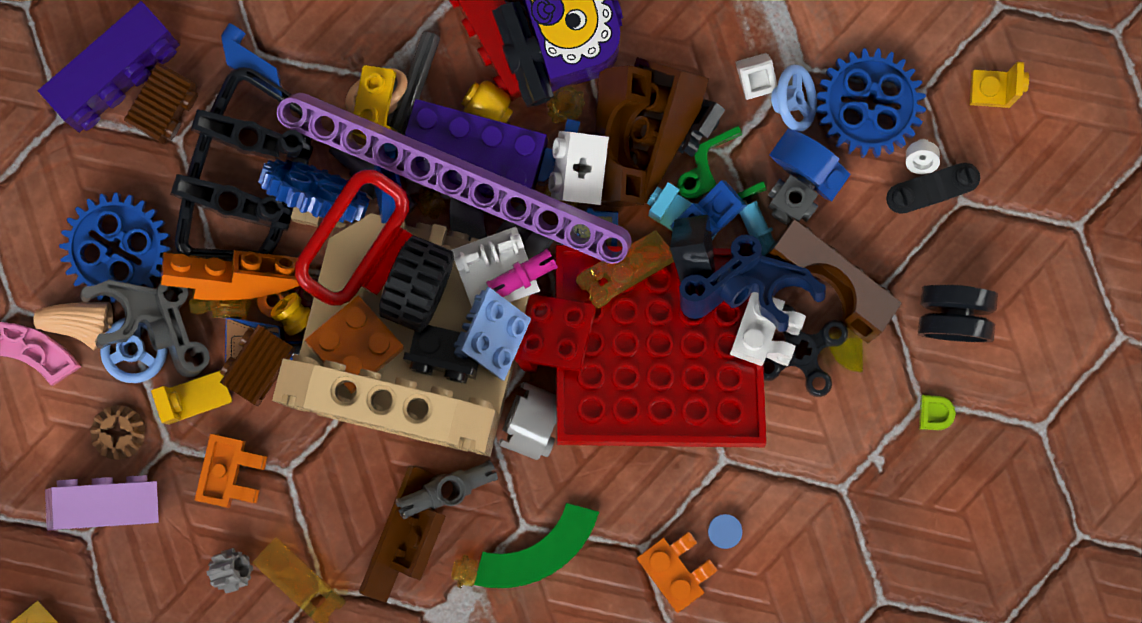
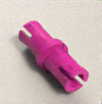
M546 248L543 252L522 264L516 262L512 265L513 269L491 281H487L486 284L491 289H495L503 284L504 287L496 292L500 296L505 297L522 286L525 289L531 286V281L558 267L554 259L540 266L541 262L552 256Z

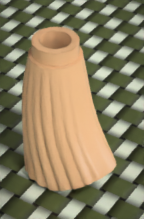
M110 302L59 304L36 309L34 313L36 329L71 336L85 343L93 351L98 348L95 344L97 336L100 333L105 334L109 331L114 323L113 308Z

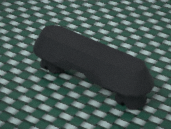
M965 162L896 184L887 192V204L892 211L903 214L949 200L976 189L980 182V172L973 164Z

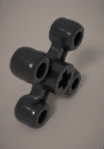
M784 304L782 311L796 312L791 305ZM831 320L825 323L818 333L812 335L806 334L801 330L798 336L786 331L782 332L785 342L794 346H798L800 342L807 343L806 349H810L811 354L810 356L804 355L802 360L795 358L796 352H794L788 366L765 358L764 362H771L774 365V371L770 374L764 373V381L775 380L781 371L787 367H797L805 375L807 392L814 397L826 396L832 388V379L828 373L819 367L817 362L818 354L826 347H838L844 344L848 338L847 326L839 320ZM833 327L838 328L841 332L840 338L832 339L828 334L829 329ZM813 379H823L825 387L822 390H816L812 385Z

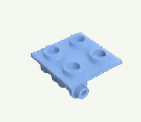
M487 287L486 291L482 290L480 295H476L474 298L475 301L470 310L471 314L466 316V319L471 324L463 323L462 328L467 332L461 331L457 342L453 345L456 348L454 354L463 359L470 357L496 377L505 381L531 318L493 289Z

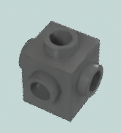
M790 175L786 182L779 179L768 194V196L773 198L768 206L773 211L771 215L787 226L794 219L798 222L801 219L808 222L818 207L813 202L818 196V193L814 191V184L800 175L797 178ZM794 193L801 198V202L798 204L791 203L789 194Z

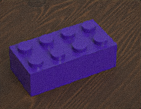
M140 1L37 91L67 124L79 133L83 129L87 131L100 121L101 117L99 115L108 107L114 108L125 99V93L134 85L140 86L147 81L151 75L150 71L157 63L165 64L171 60L177 53L176 48L180 44L149 8Z
M415 99L405 133L407 137L535 190L545 149L548 145L547 134ZM421 156L416 157L417 167L425 172L430 171L429 161ZM448 170L447 176L449 181L455 185L462 184L460 173L456 170ZM485 183L479 184L480 193L494 196V190L490 185ZM519 197L511 198L513 202L526 205L524 200Z

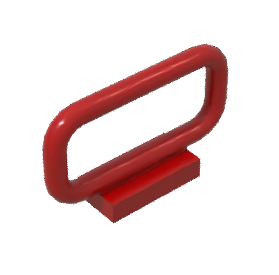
M362 170L355 173L348 180L299 255L295 264V277L298 284L307 293L331 306H341L350 302L361 287L378 295L388 279L402 246L413 236L405 229L400 228L409 212V199L406 191L399 184L376 170ZM371 183L395 200V210L345 287L339 292L330 291L310 277L308 273L309 266L359 189L364 184Z

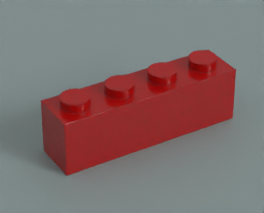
M448 0L453 9L457 7L461 9L465 18L460 21L469 38L476 36L481 47L476 50L486 67L492 65L497 74L493 78L495 85L508 93L511 101L521 97L516 76L511 73L502 48L504 43L492 10L506 4L505 1Z

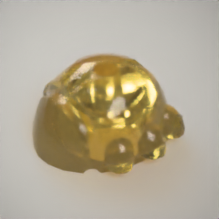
M571 86L559 88L554 93V98L547 104V107L550 109L548 116L552 118V122L556 124L560 122L566 123L567 118L571 120L578 119L585 105L583 92H577Z

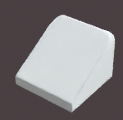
M767 53L736 61V68L746 100L770 94L777 87L773 62Z

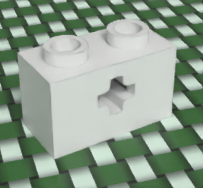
M559 131L552 149L553 157L555 158L554 172L550 174L548 182L552 198L562 201L601 205L609 137ZM574 164L580 165L579 171H573Z

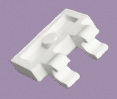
M753 292L750 295L729 355L760 366L763 365L765 358L788 366L796 346L784 341H772L776 327L760 314L758 305L759 293ZM773 297V303L782 311L785 301ZM782 311L789 316V327L786 332L798 336L806 316L795 311Z

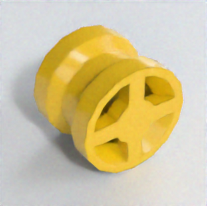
M291 293L274 306L270 315L275 321H281L284 325V331L289 336H292L307 326L311 309L301 304V298L297 293Z

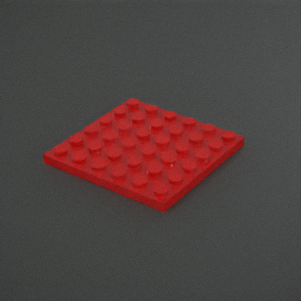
M556 245L555 263L558 268L555 269V298L589 303L596 307L582 369L580 371L556 368V445L765 448L767 440L763 365L760 366L729 355L750 296L736 308H731L723 301L704 317L697 319L689 318L681 311L679 289L681 282L670 247H630L622 261L611 264L566 245ZM607 246L608 249L614 252L623 249L621 246ZM713 248L716 272L731 260V249Z

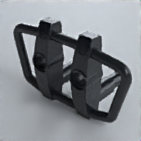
M239 67L232 70L226 76L210 112L199 109L196 111L191 131L198 133L199 137L186 176L176 174L170 195L182 199L175 235V247L179 254L190 255V257L199 256L195 258L204 259L219 258L223 261L232 262L234 250L193 248L189 245L195 205L217 213V215L223 218H233L270 227L269 234L258 251H236H251L271 255L280 242L283 231H288L293 210H291V207H287L286 203L276 201L275 196L262 199L243 192L234 186H225L200 180L212 140L234 148L242 154H252L272 160L278 159L283 162L287 159L293 163L299 161L307 165L309 164L314 148L311 146L312 138L296 130H289L284 134H280L262 127L254 121H243L223 116L238 83L243 80L251 83L279 102L292 95L251 68ZM253 77L259 78L282 92L283 97L255 81ZM291 102L290 109L302 118V108L297 103ZM246 129L254 131L258 138L257 143L253 146L243 145L239 141V133ZM231 193L237 198L238 203L234 210L226 211L219 206L218 199L222 194Z

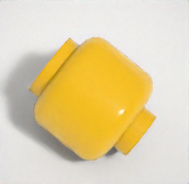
M487 80L480 84L474 82L461 102L465 106L463 112L503 123L508 121L513 110L508 108L511 102L510 95Z

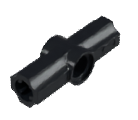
M520 1L509 2L492 10L504 43L502 48L511 73L516 76L526 107L538 106L553 99L554 94L543 67L544 59L535 35L531 34Z

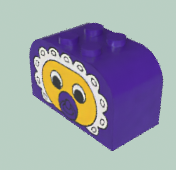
M522 0L532 33L537 39L544 59L543 67L552 92L599 78L601 71L605 68L613 67L619 53L620 26H622L621 19H623L618 0Z

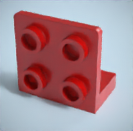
M535 294L529 295L525 314L531 318V321L514 360L523 371L536 373L538 365L580 371L596 307L589 303Z

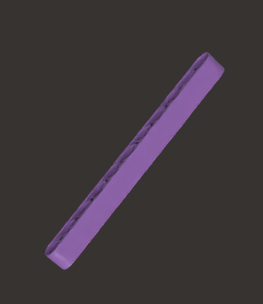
M295 93L281 101L277 107L278 120L282 125L291 130H296L305 136L606 263H619L625 258L631 247V236L621 226L308 94ZM291 102L297 103L302 108V118H296L291 114ZM322 116L332 119L335 126L333 132L323 128L321 123ZM357 129L365 134V145L355 142L353 130ZM385 143H392L396 146L398 158L387 156L384 150ZM416 157L426 158L430 163V171L420 170L416 165ZM448 170L459 172L462 176V184L455 185L451 183L447 176ZM485 183L490 185L494 190V197L485 198L479 191V184ZM519 197L523 199L526 203V210L520 212L513 209L510 202L511 198ZM543 211H553L558 216V224H547L542 217ZM577 224L587 226L591 233L590 237L580 238L577 236L574 226ZM617 238L622 243L623 249L618 252L611 251L606 246V239Z

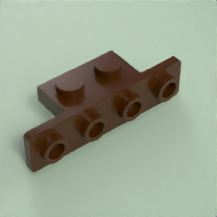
M410 465L396 499L423 489L422 486L429 483L435 474ZM395 499L359 593L387 602L399 572L421 580L441 531L445 515L426 509L409 516L407 519H403L399 513V510L402 508L397 507Z

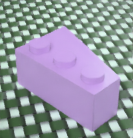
M147 475L126 477L127 483L113 484V477L93 478L92 485L78 486V479L56 481L57 487L45 490L47 531L159 523L157 481L148 482Z

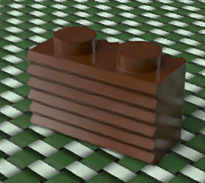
M157 63L128 114L125 116L124 121L161 144H165L167 138L172 140L177 135L181 127V122L178 120L183 111H189L194 106L198 97V93L195 92L197 86L191 80Z
M258 324L255 330L250 327L245 332L239 342V345L243 347L236 359L231 356L220 371V374L224 376L220 381L221 384L256 406L261 404L276 381L283 358L290 360L296 351V348Z

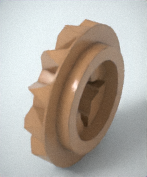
M126 406L106 407L95 416L90 428L92 445L100 455L114 460L126 459L134 455L141 448L145 439V426L142 418L136 411ZM119 418L120 428L131 432V435L119 437L115 447L114 436L104 433V430L115 428Z

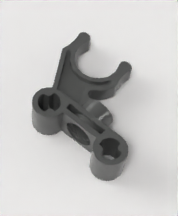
M107 280L94 286H85L81 290L80 298L82 301L88 302L97 296L106 295L120 302L125 312V321L119 330L113 333H100L97 336L95 344L98 348L103 349L111 344L127 342L137 330L139 323H145L154 350L157 351L168 347L174 367L180 375L188 378L195 377L208 365L210 357L207 348L201 343L189 342L179 309L187 300L188 288L165 286L160 283L157 289ZM167 289L173 290L177 294L174 302L166 300L163 296ZM190 353L191 357H197L199 359V366L194 367L192 362L186 363L184 354Z

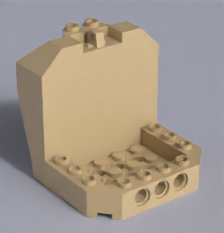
M370 213L360 221L355 222L329 238L318 279L319 284L333 292H339L345 287L386 224L381 223L380 215ZM404 221L400 227L412 235L449 250L480 240L471 238V241H469V235L457 231H449V234L446 235L447 228L437 224L431 226L424 223H416V227L407 226ZM454 261L444 293L428 325L457 332H467L462 328L463 323L471 324L466 319V316L471 314L470 310L472 307ZM384 284L378 295L361 287L352 300L359 295L403 344L404 350L378 372L360 369L359 375L345 372L346 365L328 360H325L323 363L306 344L305 339L349 302L341 306H331L314 297L300 354H294L293 360L283 358L272 401L292 409L304 412L311 411L326 418L491 457L515 360L511 364L505 381L496 377L480 364L476 380L468 378L466 384L447 380L444 377L445 372L434 370L432 376L413 372L409 369L410 364L403 360L404 352H410L414 330L382 318L379 314V304L385 287ZM529 296L510 303L525 314ZM352 382L357 390L350 394L343 386V383Z

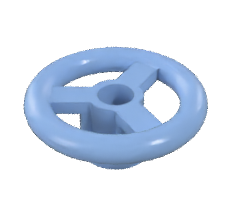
M796 64L786 67L780 75L778 86L773 89L771 95V102L775 112L781 115L784 123L791 130L797 132L808 129L816 115L817 94L809 72L804 67ZM793 76L792 85H788L790 78ZM802 82L805 86L807 102L802 91ZM799 110L804 117L803 120L800 122L796 121L791 111Z
M125 318L113 323L106 333H113L123 326ZM139 323L137 330L127 342L117 343L115 353L110 354L111 345L100 349V356L105 369L114 378L122 382L141 383L147 381L162 369L166 361L168 347L157 350L156 358L145 351V345L141 339L142 328L147 330L145 323ZM136 343L138 347L137 352L134 355H129V345ZM140 360L149 368L139 373H127L119 369L115 364L121 361L136 362Z

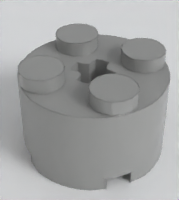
M523 382L520 388L526 391L523 397L516 395L502 430L508 433L506 440L500 438L499 446L538 460L541 455L549 456L555 442V438L551 437V433L556 424V394Z

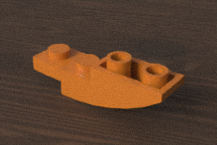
M234 250L231 262L223 261L219 258L204 259L195 258L199 256L190 257V255L165 252L163 254L161 285L194 289V299H252L281 293L300 286L295 277V264L298 259L296 257Z

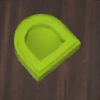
M921 395L919 430H943L948 428L955 419L956 412L953 403L942 396Z

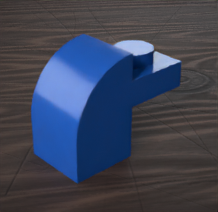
M789 128L769 154L788 174L795 177L800 175L813 183L815 186L814 190L829 201H833L851 175L838 162L840 159L829 149L814 139Z

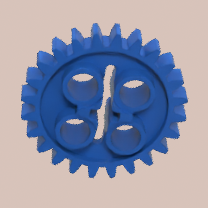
M863 48L858 59L851 51L848 54V63L840 58L835 62L838 71L833 68L827 69L826 74L831 81L821 79L819 83L826 90V92H819L816 95V99L824 102V104L816 108V113L826 115L819 122V125H830L831 128L826 137L829 138L837 135L839 137L836 142L837 148L845 142L849 144L848 154H851L857 147L860 148L861 158L866 156L869 149H872L875 158L880 156L881 148H884L890 155L894 152L893 143L903 148L906 145L903 135L912 139L916 133L910 126L920 127L923 122L915 116L926 111L925 107L917 104V102L924 100L926 97L924 93H916V89L920 87L922 80L912 81L910 79L916 70L913 68L905 72L902 69L905 65V59L900 60L897 64L893 63V52H890L886 59L881 58L880 48L876 49L873 57H869L867 49ZM852 77L860 78L864 83V90L860 92L851 90L848 86V79ZM884 82L893 83L897 87V95H885L881 89V84ZM868 96L873 97V103L878 104L873 110L868 109V104L865 103ZM841 97H847L859 102H842ZM898 104L900 105V109L896 110L892 107L885 105ZM844 111H856L860 117V123L856 125L848 124L843 117ZM888 115L893 121V128L882 129L877 123V116Z
M278 159L275 162L268 160V163H264L258 180L261 188L267 190L266 194L276 196V201L286 203L287 207H297L301 213L310 212L316 218L318 216L322 218L326 216L348 180L341 178L340 175L329 174L326 169L318 170L314 165L309 166L299 161L293 163L287 159L285 162ZM359 189L339 222L343 223L345 219L353 223L354 220L360 221L361 218H364L370 200L366 197L367 194Z
M120 193L113 194L112 202H109L105 194H100V204L98 205L92 199H87L89 208L87 211L81 207H76L75 210L79 215L78 220L67 218L68 223L73 226L72 230L61 231L62 235L69 238V242L59 245V248L68 250L69 255L60 259L61 262H71L72 265L65 272L66 275H78L73 285L80 286L86 283L87 286H94L107 280H114L139 286L145 284L150 288H155L156 285L152 277L153 275L161 277L162 271L158 267L162 265V253L172 251L171 247L164 246L162 243L163 240L170 237V234L160 233L159 231L166 222L164 220L154 222L153 220L158 211L152 209L145 212L147 202L141 200L134 206L133 195H128L123 203ZM108 215H113L118 221L117 230L111 234H107L102 227L103 219ZM90 231L97 232L100 236L111 242H118L120 240L119 247L142 260L141 265H137L123 254L114 253L111 255L112 248L91 237ZM140 232L146 236L147 245L144 250L137 252L131 245V239L136 233ZM90 244H95L100 250L99 259L94 263L89 262L85 258V249ZM120 261L125 262L129 267V275L122 281L115 277L113 271L115 265ZM106 295L97 296V300L103 301ZM110 297L112 303L117 302L115 298Z

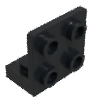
M428 325L420 333L414 331L410 352H404L403 360L410 364L409 369L413 372L432 376L434 370L445 372L444 377L447 380L463 384L467 383L468 378L476 380L479 364L470 357L463 359L454 354L456 348L453 345L457 342L461 332Z

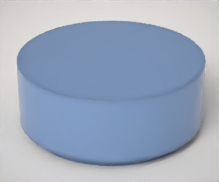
M723 514L715 517L710 522L708 537L715 546L728 549L737 545L741 540L742 526L735 517Z

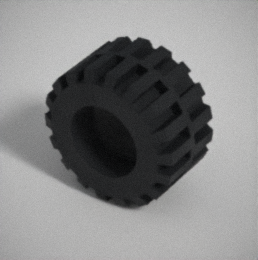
M415 235L411 236L402 246L386 281L379 304L380 317L419 333L423 331L430 323L444 293L454 263L453 251Z

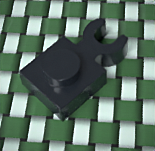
M703 99L700 112L681 143L678 152L681 154L685 152L693 157L699 149L701 138H708L711 132L717 128L725 109L717 102Z

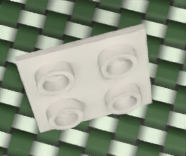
M516 226L451 250L453 251L454 261L471 307L474 304L475 296L480 295L482 290L486 291L488 287L487 281H491L513 269L512 265L516 262L522 264L528 260ZM535 279L530 282L531 286L525 289L522 286L503 298L508 302H513L540 292V289ZM502 284L493 290L496 292L497 290L503 288L504 285Z

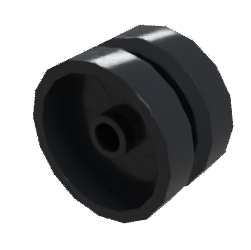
M963 285L923 286L920 304L928 310L941 313H928L919 318L918 335L931 339L955 342H993L995 324L987 318L974 315H989L997 310L998 293Z

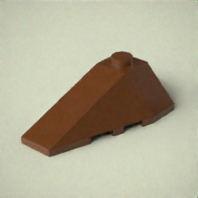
M637 57L634 67L652 71L650 105L637 115L632 124L629 134V151L634 163L640 169L646 171L644 203H647L700 112L709 78Z

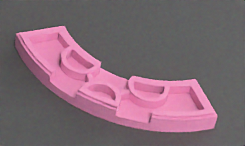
M0 322V356L15 358L27 363L40 372L50 385L54 386L81 368L74 356L65 347L46 334L23 325Z

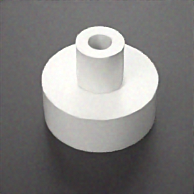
M920 139L912 143L906 150V166L913 173L921 175L930 174L937 170L940 165L939 148L926 139Z

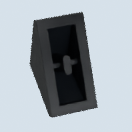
M708 214L674 220L670 250L680 282L690 275H700L707 279L715 273L710 218Z

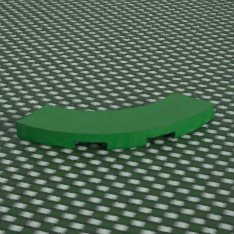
M566 503L562 516L556 526L535 545L513 553L497 554L482 552L474 585L487 588H513L528 585L552 575L566 565L583 547L595 526L599 512Z

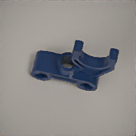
M741 235L732 242L731 260L706 279L700 275H690L683 279L679 287L680 307L684 315L697 319L707 315L723 301L731 308H736L744 303L751 293L757 292L759 293L758 305L760 314L772 322L778 331L784 332L789 327V316L779 310L773 303V297L776 293L785 287L796 286L808 291L814 301L821 302L825 299L826 286L820 283L806 268L763 256L761 243L756 237Z

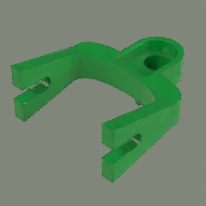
M739 126L700 144L695 154L697 168L682 174L678 179L677 188L682 197L689 200L697 199L708 194L717 185L709 168L708 152L711 148L742 136ZM688 179L696 181V187L692 190H687L684 187ZM762 181L737 194L742 200H745L767 190Z

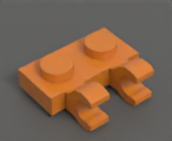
M210 434L194 500L230 508L232 498L257 503L260 490L236 485L240 465L265 470L268 457L244 452L246 441Z
M689 531L671 545L663 537L636 557L677 613L705 593L699 584L718 571L712 561L708 559L690 573L680 560L679 556L697 544V541Z

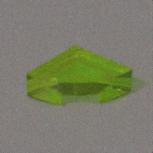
M847 338L846 342L841 346L829 347L832 357H835L834 360L836 359V362L841 364L840 366L843 365V368L846 367L847 370L852 372H863V344L861 338Z

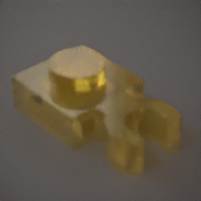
M190 299V312L203 314L212 311L213 318L247 320L252 299Z

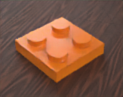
M359 295L305 339L306 344L323 363L325 360L344 364L346 365L345 372L359 375L360 369L378 372L404 350L403 344ZM343 383V386L350 394L357 390L354 383Z

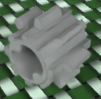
M231 548L211 557L212 561L208 564L210 567L207 571V576H209L212 586L218 587V590L224 589L225 593H231L239 590L240 587L248 585L253 565H250V558L247 555H242V552H236L234 548Z

